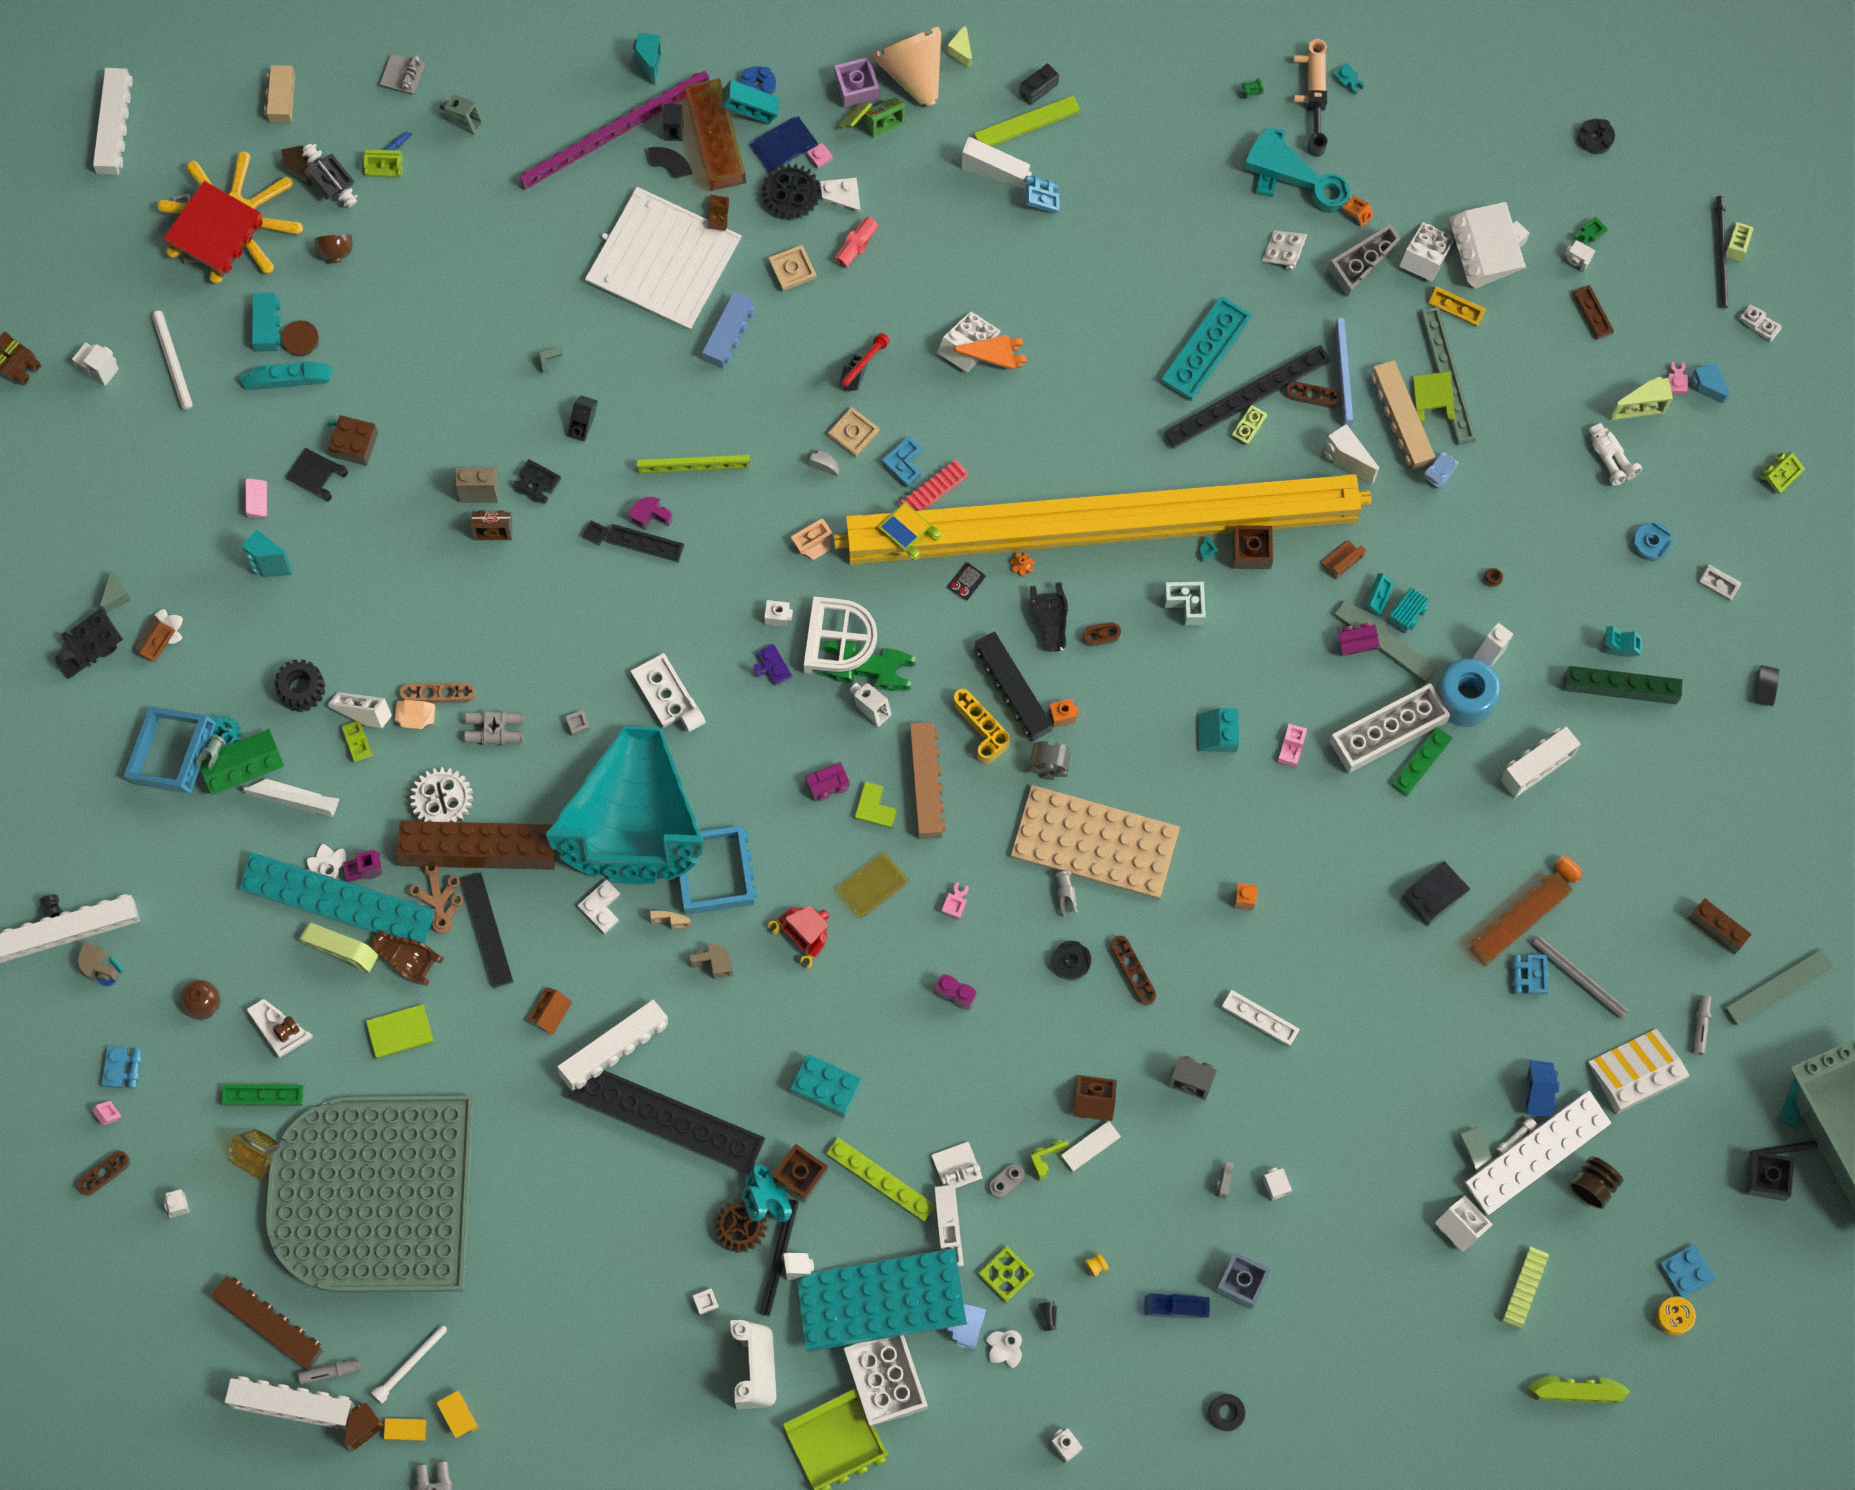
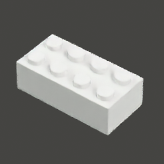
M1567 726L1562 730L1558 728L1550 735L1551 737L1547 741L1545 739L1541 740L1535 745L1536 748L1530 751L1529 749L1520 756V760L1517 762L1513 760L1506 766L1507 769L1502 772L1503 776L1500 781L1514 798L1575 755L1581 744Z

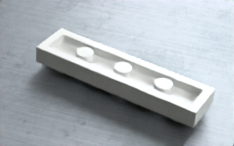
M1231 990L1221 1007L1288 1047L1291 1046L1300 1030Z

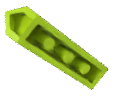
M1548 1376L1528 1386L1531 1395L1537 1401L1618 1404L1631 1392L1622 1384L1599 1377L1598 1384H1595L1594 1380H1583V1383H1575L1574 1379H1564L1563 1382H1560L1559 1376Z

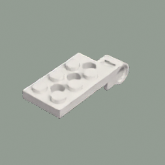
M665 653L631 670L632 676L663 728L681 720L686 730L691 732L706 723L701 711L692 697L689 696ZM654 675L662 677L659 683H655L651 679ZM664 690H668L672 694L669 698H663L661 693ZM673 706H678L681 708V711L678 714H672L670 709Z

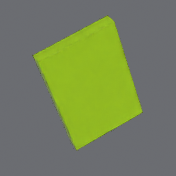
M424 1004L366 1021L376 1059L434 1043Z

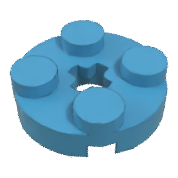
M1644 524L1635 533L1633 547L1642 557L1657 561L1669 552L1672 546L1671 534L1662 524ZM1648 538H1655L1657 544H1650Z

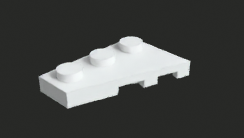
M265 999L247 1009V1013L278 1058L283 1057L313 1038L312 1034L299 1027V1033L289 1036V1040L282 1043L272 1029L274 1025L281 1024L283 1019L286 1018L281 1011Z

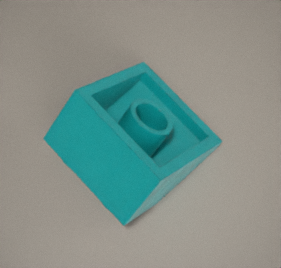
M638 32V37L633 42V50H635L634 59H637L638 68L651 84L656 85L662 54L660 35Z
M1218 708L1198 714L1199 751L1237 752L1239 747L1238 708Z

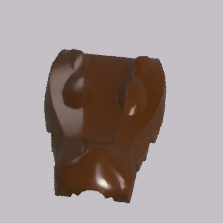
M382 930L375 935L370 944V948L382 956L400 975L411 982L423 986H428L430 982L425 976L433 963L441 964L444 960V957L435 953L422 942L408 940L399 936L394 937Z

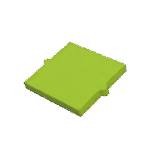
M870 102L856 104L837 127L839 129L853 127L872 104Z

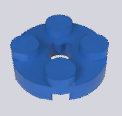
M754 66L742 72L741 84L770 94L775 92L776 79L769 67ZM756 81L762 82L760 84V87H757V85L753 83H755Z

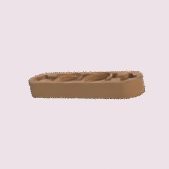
M469 683L405 684L400 690L402 700L425 701L428 703L471 702L476 695L473 685ZM417 689H420V698H418L417 694H411L410 697L404 694L408 690H411L412 693H418ZM426 689L434 691L433 695L429 698L423 696V692ZM445 689H451L453 694L450 697H444L442 692ZM455 689H458V691H459L458 696H459V697H456L457 694H456V690H455ZM465 689H469V692L472 693H468V696H464L463 692H465Z

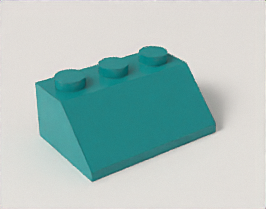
M256 529L241 545L244 551L243 555L247 558L246 562L250 565L249 569L254 574H261L263 577L291 575L294 572L286 552Z

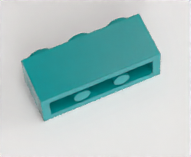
M730 80L722 89L721 107L770 124L778 116L779 97Z
M275 292L253 293L252 345L255 352L277 351L278 344H281V336L278 333V327H281V318L278 316V310H281V300L277 298Z

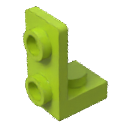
M1062 1140L1052 1143L1050 1148L1044 1150L1042 1147L1033 1151L1030 1161L1039 1181L1046 1179L1047 1172L1049 1171L1046 1161L1041 1159L1067 1149L1069 1146L1068 1141L1062 1142Z

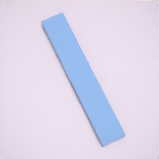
M1338 318L1335 324L1343 426L1347 424L1348 427H1351L1353 413L1344 318Z

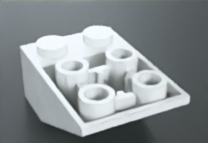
M1423 222L1406 249L1399 267L1433 282L1455 241V237Z
M970 311L943 337L937 353L964 371L969 372L979 359L954 351V348L958 345L995 338L1001 331Z

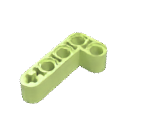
M310 922L307 923L299 938V941L303 944L348 961L365 973H370L379 956L368 945Z

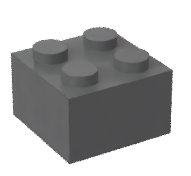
M1179 1056L1168 1087L1206 1100L1217 1070L1213 1069L1211 1064H1200L1194 1062L1195 1059L1192 1057Z

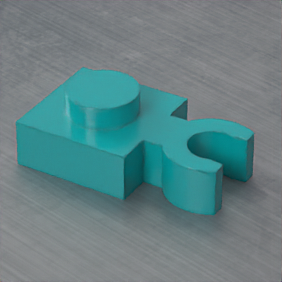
M1347 62L1333 72V77L1344 88L1349 85L1354 95L1358 92L1355 86L1364 89V82L1357 79L1359 74Z

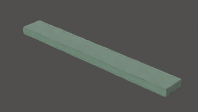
M1439 307L1421 310L1420 314L1437 373L1451 372L1455 419L1451 420L1457 445L1476 442L1475 432Z

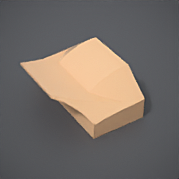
M822 518L791 536V541L801 554H805L815 560L830 551V539L833 533Z
M398 701L396 704L395 722H398L402 728L423 729L426 725H434L436 706L425 701Z

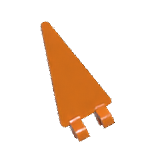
M1008 335L958 345L954 348V351L1011 370L1021 368V363L1027 362L1026 355L1013 356V351L1019 350L1018 346H1023L1022 338L1010 339Z

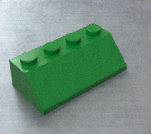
M267 729L221 748L218 753L219 757L213 767L209 769V760H203L200 769L212 796L282 768L284 763L271 731Z

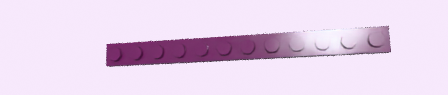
M705 70L694 74L687 81L678 83L675 88L664 91L661 96L650 99L640 108H635L626 116L617 118L614 123L603 126L593 135H587L579 143H574L565 151L556 153L551 159L540 162L532 170H526L519 176L521 186L524 190L532 187L664 111V104L678 103L709 85V75Z

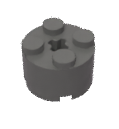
M1049 741L1035 743L1029 771L1033 774L1043 775V778L1046 780H1054L1055 777H1067L1071 749L1064 744L1056 742L1054 746L1048 745Z

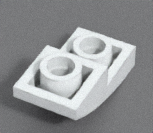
M1751 304L1740 317L1744 324L1769 342L1781 330L1780 324L1767 318L1766 312Z

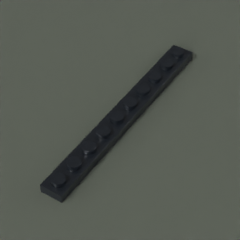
M1319 345L1164 432V435L1175 449L1288 386L1289 383L1297 381L1326 365L1331 359L1323 347Z

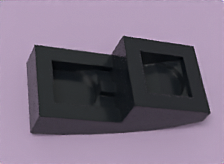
M1764 665L1760 666L1758 684L1755 690V703L1774 706L1779 669Z

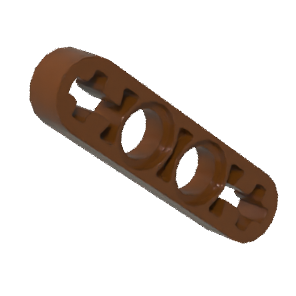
M1116 936L1111 942V949L1141 1004L1146 1006L1153 1004L1156 999V991L1126 937ZM1117 941H1119L1120 943H1124V955H1122V950L1120 949V947H1115ZM1131 957L1135 963L1132 967H1127L1123 960ZM1140 974L1144 981L1136 984L1132 979L1133 976ZM1146 984H1147V986L1145 987L1146 993H1147V994H1150V993L1152 994L1151 997H1150V1000H1148L1147 998H1144V999H1143V996H1144V991H1143V989H1140V991H1138L1139 988L1144 987Z

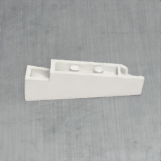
M264 779L243 789L245 794L315 815L319 813L329 817L334 816L339 802L338 798L324 797L321 794L269 779Z

